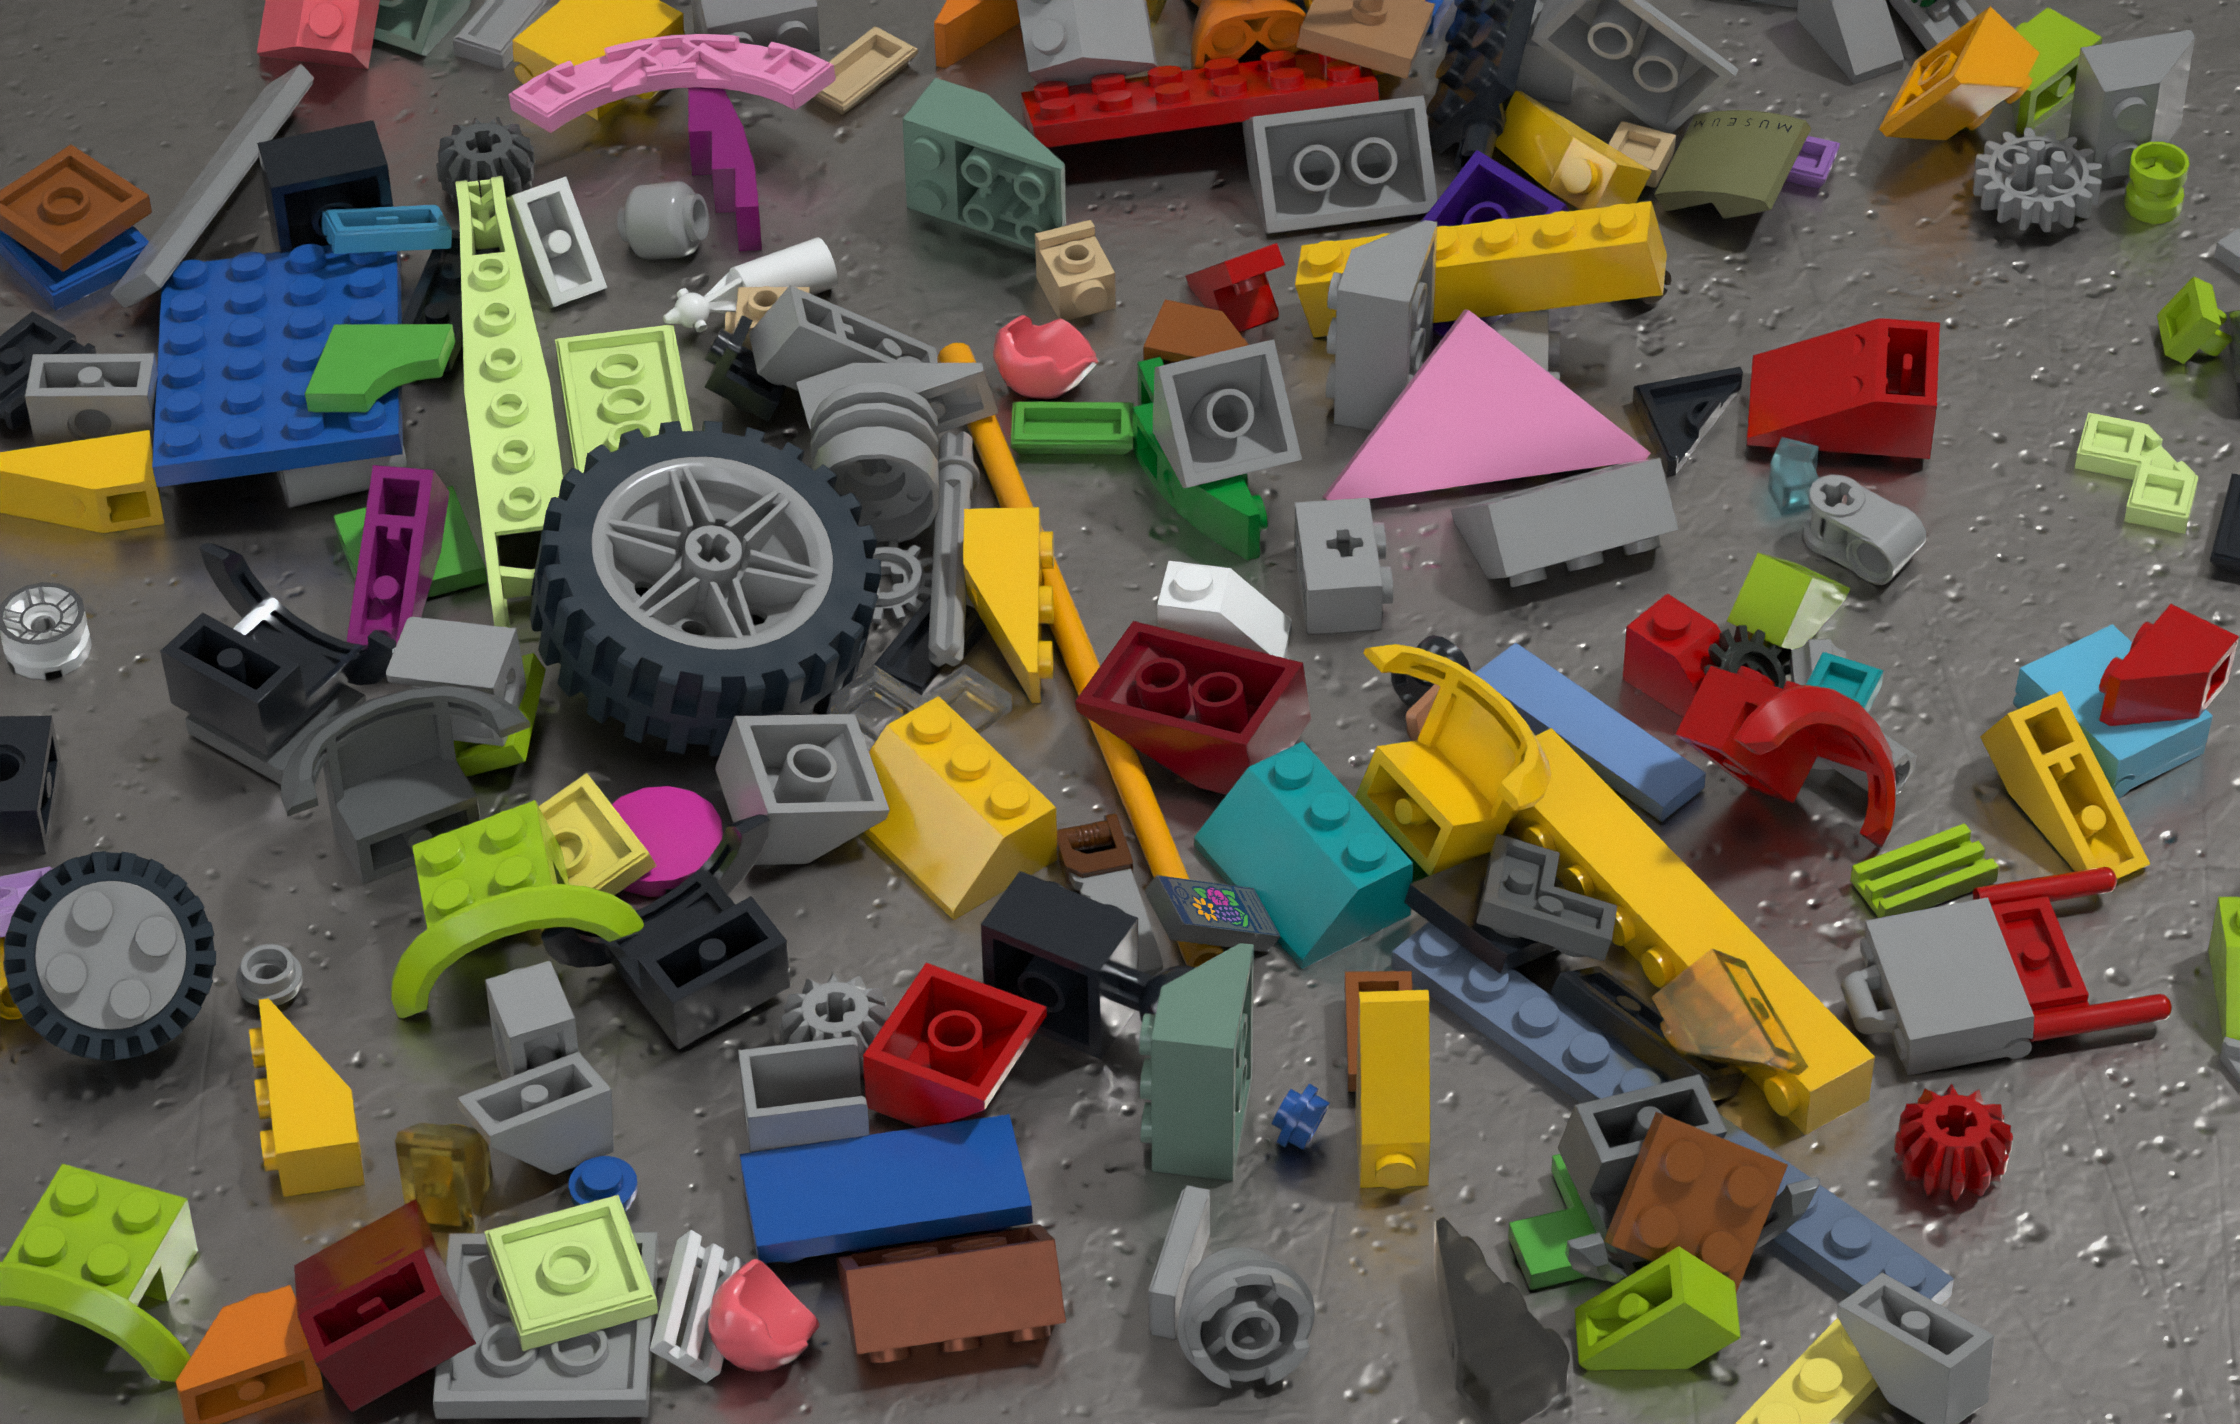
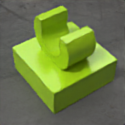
M2194 276L2157 314L2165 356L2183 364L2199 348L2209 355L2218 356L2232 341L2231 335L2219 330L2228 319L2227 315L2217 308L2213 285Z

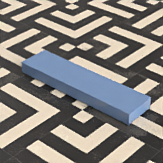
M1514 643L1474 673L1485 680L1512 704L1533 733L1538 735L1552 728L1606 784L1661 822L1705 788L1706 773L1517 643Z

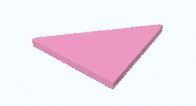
M1465 309L1323 495V498L1325 500L1373 499L1646 460L1651 452L1470 310Z

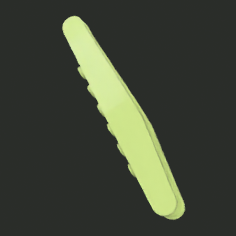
M498 176L480 181L482 197H480L478 181H456L455 185L460 222L464 395L494 626L510 628L507 598L531 596L535 569L499 566L497 546H499L498 536L543 530L547 507L552 497L558 498L563 473L550 381L507 209L503 176ZM500 247V252L476 255V250Z

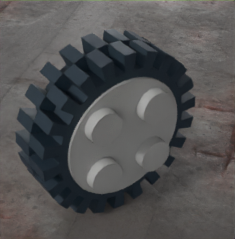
M107 851L92 852L85 856L69 859L54 869L49 870L36 881L21 899L11 917L6 932L3 961L4 973L9 993L14 1004H16L22 1014V1018L44 1040L55 1047L69 1052V1054L82 1058L97 1060L128 1059L154 1051L167 1042L172 1041L195 1019L213 983L214 966H216V951L214 950L213 936L215 935L212 923L208 921L204 911L205 907L198 895H194L187 886L188 883L178 874L175 875L166 869L163 864L153 859H145L136 856L137 854L123 851L121 853Z

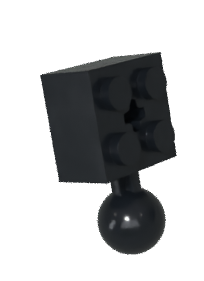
M1019 871L981 923L983 983L1046 1006L1047 1016L1036 1033L1098 1059L1103 1058L1135 1011H1139L1141 1022L1145 1013L1156 1014L1161 987L1196 968L1187 965H1177L1163 969L1154 976L1139 971L1138 917L1125 913L1114 905L1100 903L1067 890L1056 882L1045 881L1022 871Z

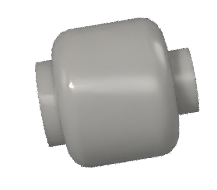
M682 181L643 184L632 189L627 197L625 207L619 209L617 226L621 239L624 242H629L634 253L642 259L679 258L693 254L700 241L706 238L709 230V214L704 198L700 194H695L693 189Z

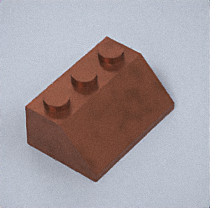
M1040 1224L1005 1229L998 1232H985L938 1239L931 1242H918L836 1255L851 1343L857 1354L869 1353L870 1362L872 1363L906 1359L912 1356L911 1346L939 1342L940 1352L974 1349L981 1346L980 1336L1008 1332L1009 1341L1013 1342L1041 1339L1051 1335L1049 1325L1066 1323L1055 1239Z

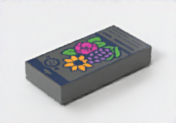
M1157 875L1145 889L1146 897L1170 940L1231 948L1239 943L1254 944L1255 951L1268 952L1281 937L1254 888Z

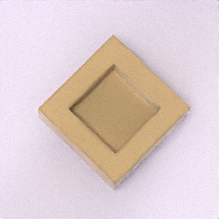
M1621 121L1608 145L1651 170L1652 172L1645 186L1656 188L1675 153L1676 135Z

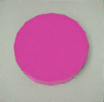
M671 786L648 787L621 796L612 804L657 865L623 889L626 892L647 897L664 896L666 889H675L695 873L708 860L723 837L722 819L709 801L693 791Z

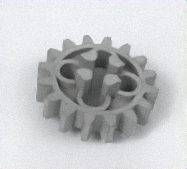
M2031 127L2025 128L2024 135L2021 138H2016L2013 134L2006 131L2002 133L2001 144L1987 141L1984 154H1977L1973 178V194L1975 196H1982L1981 208L1983 211L1998 209V222L2004 223L2011 218L2019 220V230L2025 231L2031 223H2039L2040 228L2044 232H2050L2052 222L2056 221L2066 228L2073 227L2075 215L2087 219L2091 213V206L2098 205L2102 180H2100L2102 165L2093 163L2094 151L2091 148L2076 150L2078 138L2074 136L2062 142L2056 140V130L2049 129L2044 137L2035 135Z

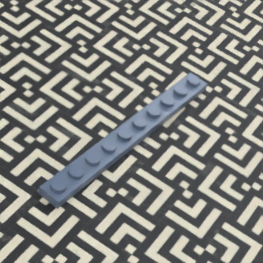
M1430 922L1426 923L1392 951L1391 968L1394 971H1412V983L1421 990H1428L1429 996L1580 1103L1670 1082L1600 1029L1516 970L1510 969L1499 974ZM1719 1114L1727 1130L1724 1139L1788 1165L1775 1198L1784 1190L1787 1184L1810 1179L1805 1173ZM1819 1185L1802 1217L1787 1230L1772 1239L1849 1295L1881 1273L1890 1276L1939 1305L1943 1304L1952 1294L1953 1277L1822 1185Z

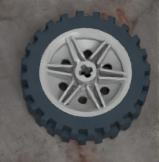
M680 421L664 422L660 424L658 435L644 438L638 428L621 434L617 450L610 452L601 444L587 453L584 473L576 468H571L561 480L558 498L552 497L546 510L531 589L533 600L530 612L532 630L534 632L541 631L538 651L544 664L549 666L560 663L557 684L568 697H572L581 691L589 699L586 712L588 715L601 724L609 716L614 717L626 724L623 736L642 743L647 733L667 739L666 751L685 754L687 743L709 746V756H720L735 716L812 715L813 711L818 715H827L837 707L841 689L845 691L850 690L857 676L860 660L863 657L878 599L877 591L881 580V561L873 559L877 545L873 526L865 525L858 527L862 505L851 492L841 497L834 490L838 476L824 464L814 471L802 462L804 450L789 442L780 450L763 443L765 432L747 427L745 436L723 433V422L703 421L702 431H682ZM643 587L649 590L640 597L635 591L636 588ZM751 615L761 616L765 622L754 626Z

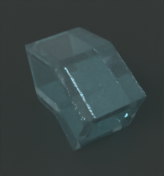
M1784 437L1781 438L1771 460L1768 490L1781 515L1812 509L1809 505V490L1813 482L1819 479L1816 473L1819 446Z

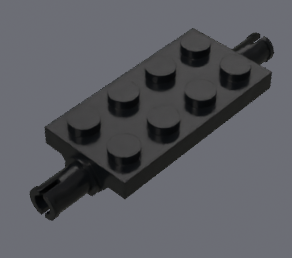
M1454 0L1457 11L1454 22L1445 35V41L1448 43L1445 58L1440 63L1435 74L1439 81L1436 93L1427 106L1426 114L1429 116L1430 145L1434 150L1441 154L1453 143L1460 142L1454 160V167L1458 173L1476 150L1492 159L1496 138L1503 133L1506 123L1502 102L1514 93L1536 0Z

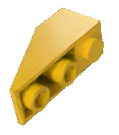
M150 430L0 452V513L99 533L164 524L160 488L156 485L152 468L153 446Z
M1039 507L964 509L963 566L967 595L1031 703H1041V679H1053V642L1042 641V624H1053L1054 622L1053 586H1042V569H1054L1053 531H1042Z
M269 998L260 999L261 1027L249 1029L254 1068L266 1067L267 1078L254 1080L260 1120L272 1119L273 1129L260 1131L265 1172L279 1171L283 1197L365 1185L352 1090Z

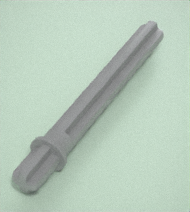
M964 431L957 435L951 432L945 433L940 439L939 509L935 517L928 647L930 649L929 660L938 667L945 663L951 666L958 665L963 659L967 591L963 566L964 509H971L973 491L977 488L980 479L979 469L973 462V438Z

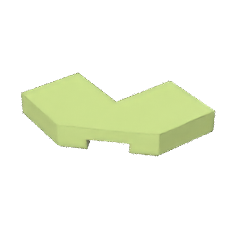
M2088 413L2076 455L2075 469L2133 480L2124 522L2185 534L2199 477L2185 462H2176L2162 447L2163 439L2149 424Z

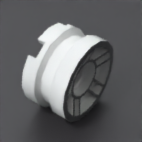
M41 582L26 585L12 592L0 604L1 641L6 663L10 662L14 666L15 673L29 679L46 680V673L61 670L62 675L65 676L78 669L88 658L92 643L82 598L74 589L60 583Z

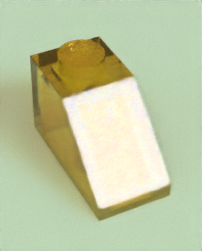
M1711 948L1651 997L1664 1018L1660 1023L1664 1036L1682 1054L1690 1053L1717 1063L1800 1075L1808 1068L1807 1063L1744 960Z
M417 1123L398 1131L395 1148L404 1204L417 1199L431 1232L449 1234L477 1233L493 1173L489 1144L475 1128L461 1124Z

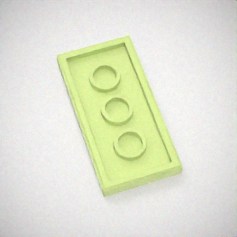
M674 325L555 339L574 468L584 473L587 453L601 444L610 452H613L619 447L621 434L637 428L640 429L644 438L658 435L660 424L664 422L680 421L682 431H693Z

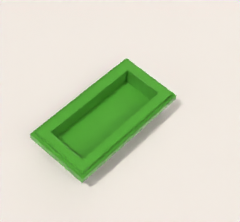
M1013 402L1011 449L1019 454L1125 455L1133 449L1134 403Z

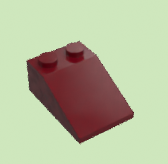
M1132 621L1075 700L1077 712L1193 785L1226 795L1248 767L1294 746L1311 721L1303 662Z

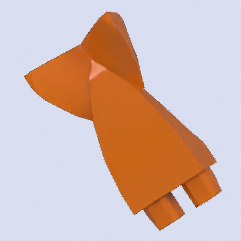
M1191 0L1199 7L1193 27L1191 70L1204 68L1206 62L1214 59L1232 58L1238 60L1257 40L1272 51H1291L1295 53V56L1315 53L1296 47L1300 28L1307 14L1291 0Z

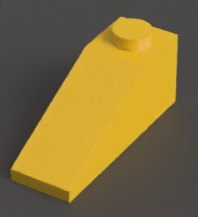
M1515 91L1505 111L1506 123L1504 131L1496 138L1495 146L1547 190L1579 210L1637 202L1652 172L1651 170L1522 91Z
M2062 691L2008 713L1980 736L2009 795L2074 871L2109 867L2115 872L2117 880L2150 865Z
M1428 990L1359 992L1355 1131L1360 1188L1385 1187L1400 1189L1407 1186L1429 1185L1430 1018Z

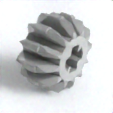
M832 972L828 982L821 985L806 978L802 994H789L787 997V1003L784 1006L785 1014L782 1015V1022L779 1024L780 1042L786 1045L855 1037L858 1043L860 1077L864 1079L863 1054L891 1015L890 1009L886 1007V999L882 995L881 988L866 989V985L860 975L845 983L840 982L835 973Z

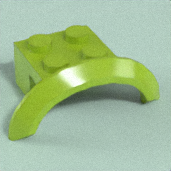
M533 800L412 845L427 930L417 936L401 955L392 975L391 1000L399 1018H406L429 1009V993L437 978L446 968L465 954L502 937L533 929L572 927L595 933L611 942L640 931L644 927V923L631 905L613 894L587 886L569 885L563 851L539 806Z
M62 1163L4 1260L0 1261V1306H18L47 1312L81 1324L121 1346L143 1366L150 1377L162 1381L175 1382L191 1356L170 1331L137 1305L143 1295L168 1302L198 1251L188 1199Z

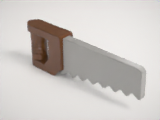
M1117 814L1104 815L1103 821L1058 829L1057 855L1066 884L1073 886L1075 890H1080V895L1103 904L1114 905L1125 913L1138 917L1139 971L1152 976L1162 971L1163 960L1133 876V859ZM1105 846L1111 847L1110 850L1090 854L1079 852Z

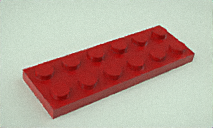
M1291 51L1268 52L1261 56L1260 61L1238 63V60L1232 58H1219L1206 62L1204 68L1182 71L1178 66H1159L1150 69L1147 72V76L1125 78L1123 74L1106 73L1091 78V83L1068 86V83L1064 81H1046L1035 85L1034 91L1021 92L1023 116L1028 130L1046 148L1243 122L1256 116L1379 101L1378 81L1370 68L1318 53L1295 56V53Z

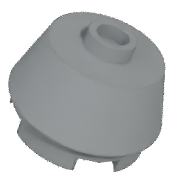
M1248 1247L1223 1249L1201 1261L1188 1277L1178 1317V1340L1187 1359L1208 1379L1218 1385L1232 1388L1230 1380L1247 1382L1263 1377L1267 1385L1273 1384L1294 1371L1309 1352L1310 1345L1307 1339L1314 1323V1300L1308 1285L1296 1272L1267 1254Z

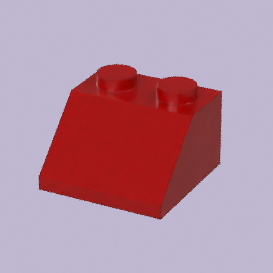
M926 962L863 1054L865 1095L868 1109L918 1128L946 1124L985 1110L1047 1016L1046 1006Z

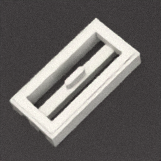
M690 1230L676 1242L650 1351L707 1383L720 1374L724 1356L721 1355L712 1342L708 1329L712 1297L721 1284L746 1264V1262L736 1256L728 1262L722 1259L723 1248L714 1243L706 1249L700 1246L702 1236ZM697 1266L700 1268L694 1297L688 1304L685 1316L687 1325L680 1348L675 1344L694 1267Z

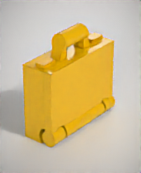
M561 0L512 40L513 60L520 63L514 68L515 75L521 83L525 84L534 77L567 61H571L573 66L605 56L604 49L610 46L641 39L685 35L684 13L660 0ZM651 91L636 96L641 99H651L659 91ZM623 99L604 104L585 114L599 120Z

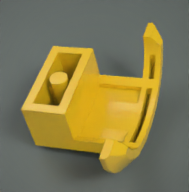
M1393 644L1365 648L1363 654L1381 673L1392 672L1410 675L1436 684L1440 688L1417 740L1376 747L1355 798L1429 876L1491 852L1496 835H1503L1513 811L1517 812L1533 807L1546 793L1551 779L1550 765L1538 739L1526 721L1507 699L1485 680L1460 664L1429 651L1405 645Z

